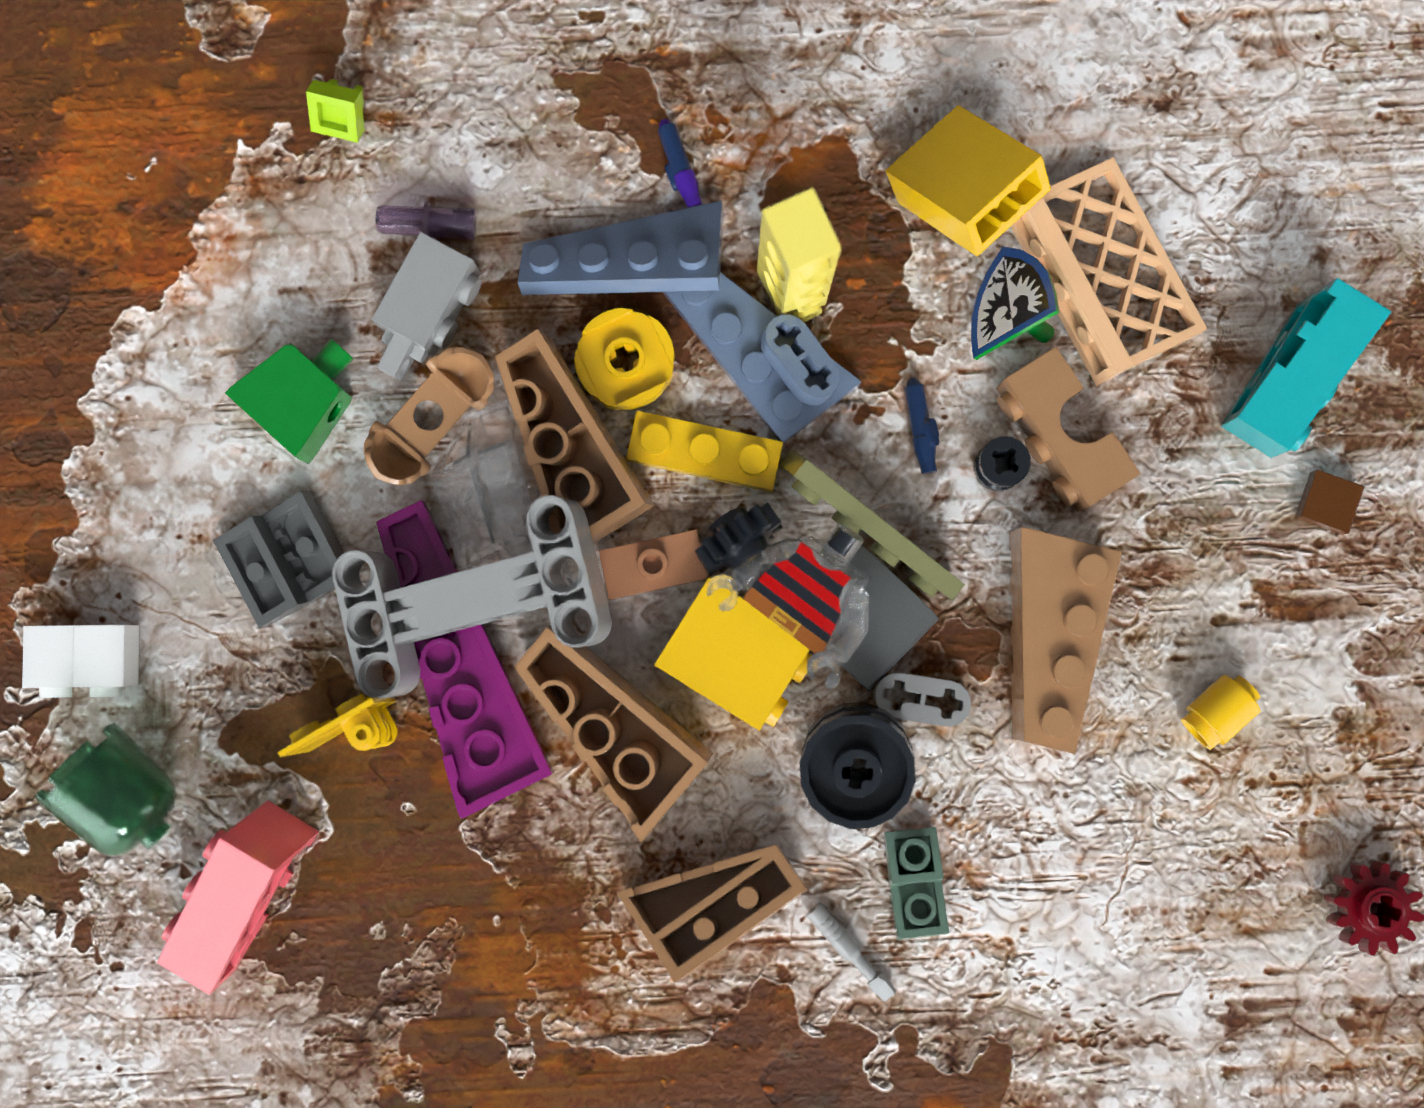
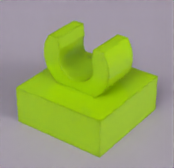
M313 79L306 91L311 132L358 143L365 131L363 87L356 85L354 89L339 86L338 80L331 79L326 83Z

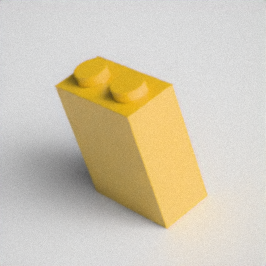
M957 105L943 119L937 122L932 129L885 170L900 205L976 257L1051 190L1041 154L960 105Z
M708 578L654 666L760 731L765 722L774 727L789 702L781 695L791 679L801 683L816 657L808 653L809 649L744 599Z

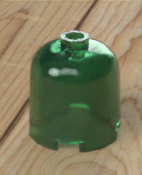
M116 723L107 725L102 731L108 737L96 748L89 741L82 744L47 779L55 786L52 791L49 789L44 791L42 789L35 794L34 799L91 848L102 855L115 857L129 853L140 844L149 850L171 829L172 826L165 819L175 806L177 794L175 784L170 777Z

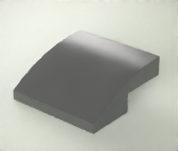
M311 490L297 492L265 514L250 516L213 540L259 628L271 625L335 590L332 570L335 561L344 552Z
M859 544L835 569L841 570L851 579L843 587L839 597L841 614L825 650L869 692L939 619L894 573L864 546Z

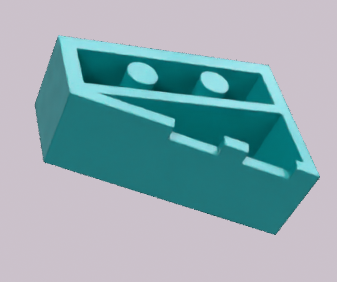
M1336 278L1298 303L1221 424V427L1270 458L1290 450L1296 451L1309 436L1312 430V426L1309 424L1313 418L1332 399L1338 389V384L1392 311L1339 278Z

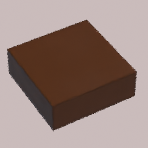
M1318 469L1311 471L1295 518L1340 535L1349 534L1365 486Z

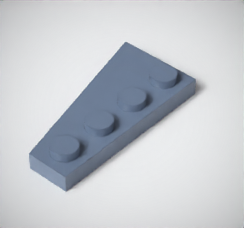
M722 201L523 243L518 276L521 294L719 291L724 219Z
M721 272L719 291L663 292L777 440L782 441L783 444L861 384L859 379L833 360L838 368L840 381L832 396L820 405H807L800 402L792 394L761 350L760 340L768 323L777 316ZM779 333L775 344L779 347L787 344L791 348L795 338L792 334L782 336ZM809 373L804 382L809 388L813 385H818L821 388L825 378L820 373L815 376Z

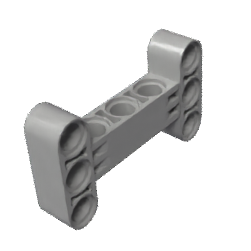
M554 495L543 496L533 502L526 516L533 552L403 588L400 586L394 562L386 554L361 550L348 551L342 554L335 561L332 570L333 582L356 681L360 690L367 696L378 699L405 695L417 686L420 678V666L414 642L544 607L548 609L552 630L562 644L570 647H583L603 642L610 633L612 618L587 516L583 508L577 502ZM561 507L566 514V524L563 530L555 535L549 528L548 519L554 509ZM572 557L578 564L579 575L577 580L568 586L561 577V567L567 559ZM365 562L371 569V577L366 586L362 584L359 576L361 566ZM580 609H585L592 619L591 630L585 637L580 636L573 627L574 616ZM376 611L383 620V628L378 636L373 633L371 628V620ZM387 662L393 666L395 671V679L391 686L383 678V668Z

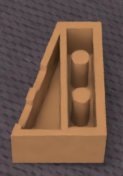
M773 845L616 893L674 982H678L809 889L780 847Z

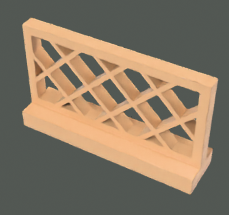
M1114 157L1051 185V190L1010 226L1023 251L1037 258L1051 274L1057 293L1058 316L1096 386L1207 330L1203 319ZM1105 176L1114 193L1111 204L1088 196L1093 180ZM1080 187L1079 192L1073 191V189ZM1057 197L1076 204L1071 222L1067 223L1054 218L1046 202ZM1084 208L1107 216L1102 235L1079 227ZM1116 220L1132 225L1137 235L1134 247L1111 239ZM1075 239L1099 247L1093 267L1076 259L1072 251ZM1108 251L1131 259L1126 278L1103 271ZM1140 263L1156 269L1161 278L1158 290L1135 282ZM1099 282L1122 290L1117 310L1101 305L1096 295ZM1131 294L1154 302L1149 322L1126 314ZM1167 306L1179 311L1187 329L1177 333L1158 326L1163 307ZM1123 325L1146 333L1141 351L1132 356H1129L1120 340ZM1155 337L1163 339L1162 341L1154 344Z

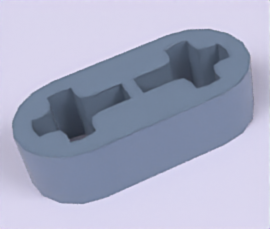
M793 315L774 317L768 323L760 340L764 356L800 402L807 405L825 403L835 392L840 381L836 364L802 320ZM779 333L782 336H787L788 334L794 336L795 340L791 348L787 344L780 347L775 344ZM809 373L812 376L819 373L824 376L825 380L821 388L818 385H813L809 388L804 381Z

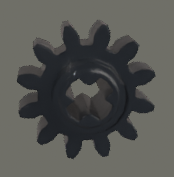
M769 503L761 507L759 504H756L749 511L744 506L737 507L722 515L709 526L707 530L709 536L702 540L704 545L696 549L695 553L709 575H713L717 571L723 573L729 567H731L733 572H739L750 567L771 549L769 542L775 538L773 534L783 528L781 525L782 521Z

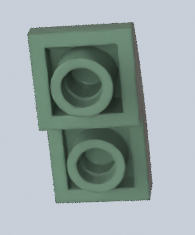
M936 827L885 832L887 869L896 940L949 934L942 888L944 877Z

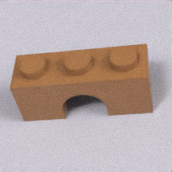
M1054 347L1005 378L996 388L1000 394L997 397V402L1008 420L1013 423L1018 421L1028 437L1025 439V445L1034 460L1039 464L1045 463L1056 480L1052 482V485L1061 501L1068 507L1073 505L1076 511L1080 512L1136 478L1141 473L1113 431L1092 443L1077 442L1064 432L1060 422L1061 409L1064 403L1076 396L1084 387L1058 348Z

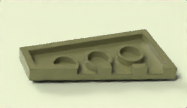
M790 448L779 462V465L797 478L791 486L795 491L814 506L817 505L821 498L833 506L836 512L831 517L832 520L854 537L862 529L876 541L870 549L892 567H895L900 560L914 570L909 580L933 598L939 590L953 601L965 586L963 582L799 453Z

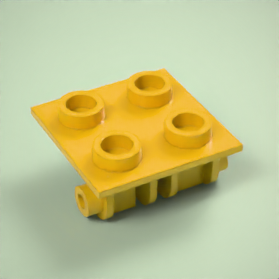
M360 694L335 709L339 716L338 718L327 720L321 724L317 720L289 735L293 744L279 751L278 754L280 757L311 752L343 732L350 744L358 750L389 746L396 740L398 728L387 707L397 700L395 697L378 699L369 696L365 697L364 694Z

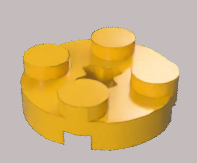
M616 308L599 314L583 330L582 337L575 351V369L586 392L608 409L633 410L644 407L662 395L673 379L675 356L671 338L664 326L650 315L646 316L642 313L633 312V309ZM622 347L628 353L636 351L639 354V358L633 362L634 369L627 372L622 367L615 369L611 365V362L617 359L616 350Z

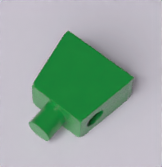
M332 339L312 359L307 357L292 343H289L233 384L225 394L294 457L309 464L315 458L351 403L352 397L334 380L354 358Z

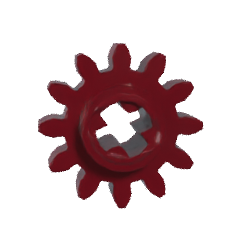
M1374 860L1369 868L1364 864L1352 862L1350 864V872L1353 878L1351 879L1337 874L1333 875L1335 884L1341 887L1340 893L1338 895L1334 893L1326 894L1324 899L1336 905L1338 911L1328 915L1326 921L1338 927H1345L1339 935L1341 942L1351 946L1358 944L1360 951L1372 956L1377 953L1379 946L1389 953L1397 954L1399 950L1396 941L1397 937L1415 942L1417 939L1416 935L1408 928L1410 921H1424V915L1412 910L1411 904L1418 902L1423 897V894L1419 891L1404 888L1410 879L1408 873L1398 870L1391 872L1389 864ZM1372 902L1378 903L1377 914L1370 912Z

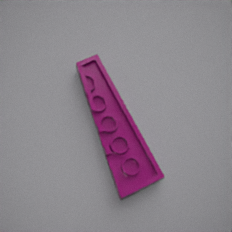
M423 500L376 522L384 553L394 562L401 588L459 572L427 504ZM484 624L414 642L420 666V679L423 681L430 708H428L433 727L437 730L444 755L442 759L457 812L461 819L554 774V770Z

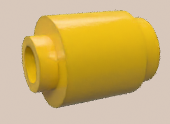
M1223 674L1186 707L1188 713L1181 719V722L1198 742L1211 750L1218 743L1225 745L1261 712L1260 707L1256 703L1261 697L1258 691L1242 676L1237 675L1232 679Z

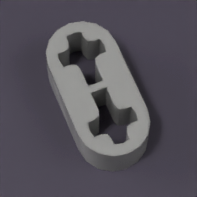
M889 673L873 689V702L875 706L885 709L896 719L940 726H955L964 721L971 709V698L967 690L961 684L949 680L906 673ZM895 680L902 682L901 687L903 691L918 694L917 704L900 702L898 710L891 709V701L883 698L884 688H893ZM945 689L952 690L951 697L959 700L958 710H950L948 718L941 717L942 712L940 708L925 705L926 695L941 697L944 695Z

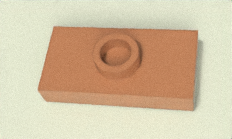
M697 530L599 550L609 600L707 580L706 569L695 553V550L700 547Z

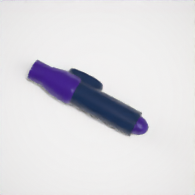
M662 119L657 131L668 159V163L664 167L674 191L680 193L687 208L703 205L699 195L698 182L694 171L691 169L677 127L669 119Z

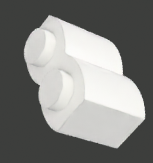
M139 625L23 626L22 688H39V698L72 697V687H89V697H122V687L138 686Z

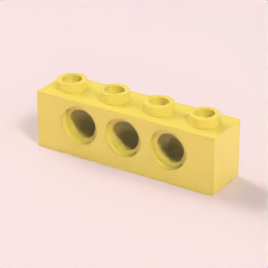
M814 188L762 210L757 273L776 315H793L803 322H807L822 313L821 306L826 305L841 251V246Z

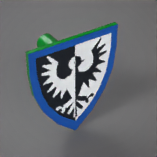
M1002 246L987 270L980 286L971 317V343L975 360L1025 332L1041 343L1050 341L1054 335V327L1046 322L1047 319L1059 313L1057 293L1051 274L1037 258L1021 249Z

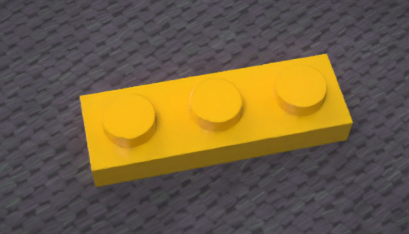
M637 411L626 460L635 464L772 493L783 442Z

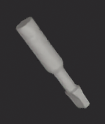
M821 902L812 907L806 914V917L826 937L828 942L844 960L851 961L868 980V986L884 1002L895 995L897 990L881 971L877 972L861 954L858 943L844 930L843 926L830 914L827 908Z

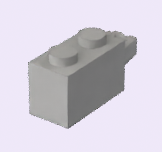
M421 232L419 233L371 319L384 332L381 339L382 343L388 345L377 366L383 373L402 381L414 360L423 363L427 356H435L439 348L446 349L457 331L458 324L455 320L463 305L469 306L472 304L481 287V279H479L481 272L473 259Z

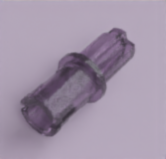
M425 202L424 207L380 205L376 209L375 225L377 231L382 234L419 235L421 232L431 238L475 240L476 209L432 206L431 202Z

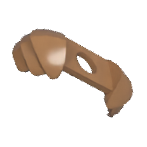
M452 347L433 356L426 364L432 373L386 425L379 421H375L372 424L368 437L364 442V455L367 466L375 478L386 483L405 485L413 483L420 476L429 472L431 465L425 459L426 456L470 406L479 411L482 410L488 402V397L493 392L494 374L483 354L468 348ZM423 401H434L442 408V423L433 430L421 429L414 421V409Z

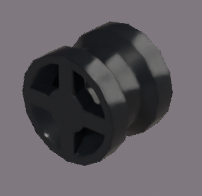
M1001 436L992 439L977 453L974 460V473L977 480L985 488L992 491H1004L1012 488L1027 476L1031 466V457L1027 447L1020 440ZM1008 460H1010L1011 468H1013L1014 471H1012V470L1009 468V462H1008Z

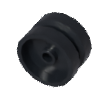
M866 702L842 703L823 712L809 728L800 758L801 787L810 806L828 822L848 829L874 828L893 819L908 803L916 782L913 747L903 724L885 709ZM854 758L865 760L863 768L855 769L851 767L854 763Z

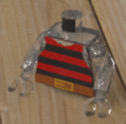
M842 524L836 526L825 544L812 536L798 538L797 540L785 538L743 561L732 570V578L724 574L713 577L707 585V597L719 588L728 589L731 592V596L719 604V610L729 611L737 603L738 592L741 589L747 591L743 597L746 602L815 653L807 663L809 679L815 676L819 668L830 667L833 671L828 675L825 684L826 688H835L841 679L839 664L849 661L869 631L870 596L865 590L869 577L850 563L864 542V539L858 533Z

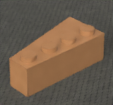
M536 329L495 356L514 419L518 421L525 444L523 448L528 464L532 466L539 488V498L554 495L577 502L587 516L593 544L654 507L648 494L551 337ZM561 507L554 509L548 519L551 530L555 535L560 533L566 524V514Z
M1021 526L1009 532V551H1011L1012 574L1010 575V596H1012V626H1010L1011 646H1013V673H1011L1012 739L1075 754L1122 551Z
M552 626L547 627L514 667L553 722H557L573 744L571 747L582 762L585 761L603 785V791L613 805H617L631 824L630 828L640 842L645 839L706 766L713 754L588 647H570L562 644L556 638Z

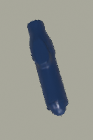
M911 377L908 379L907 387L904 388L913 435L912 443L920 465L921 474H930L937 472L935 457L936 446L939 445L938 426L934 418H929L924 385L917 378Z

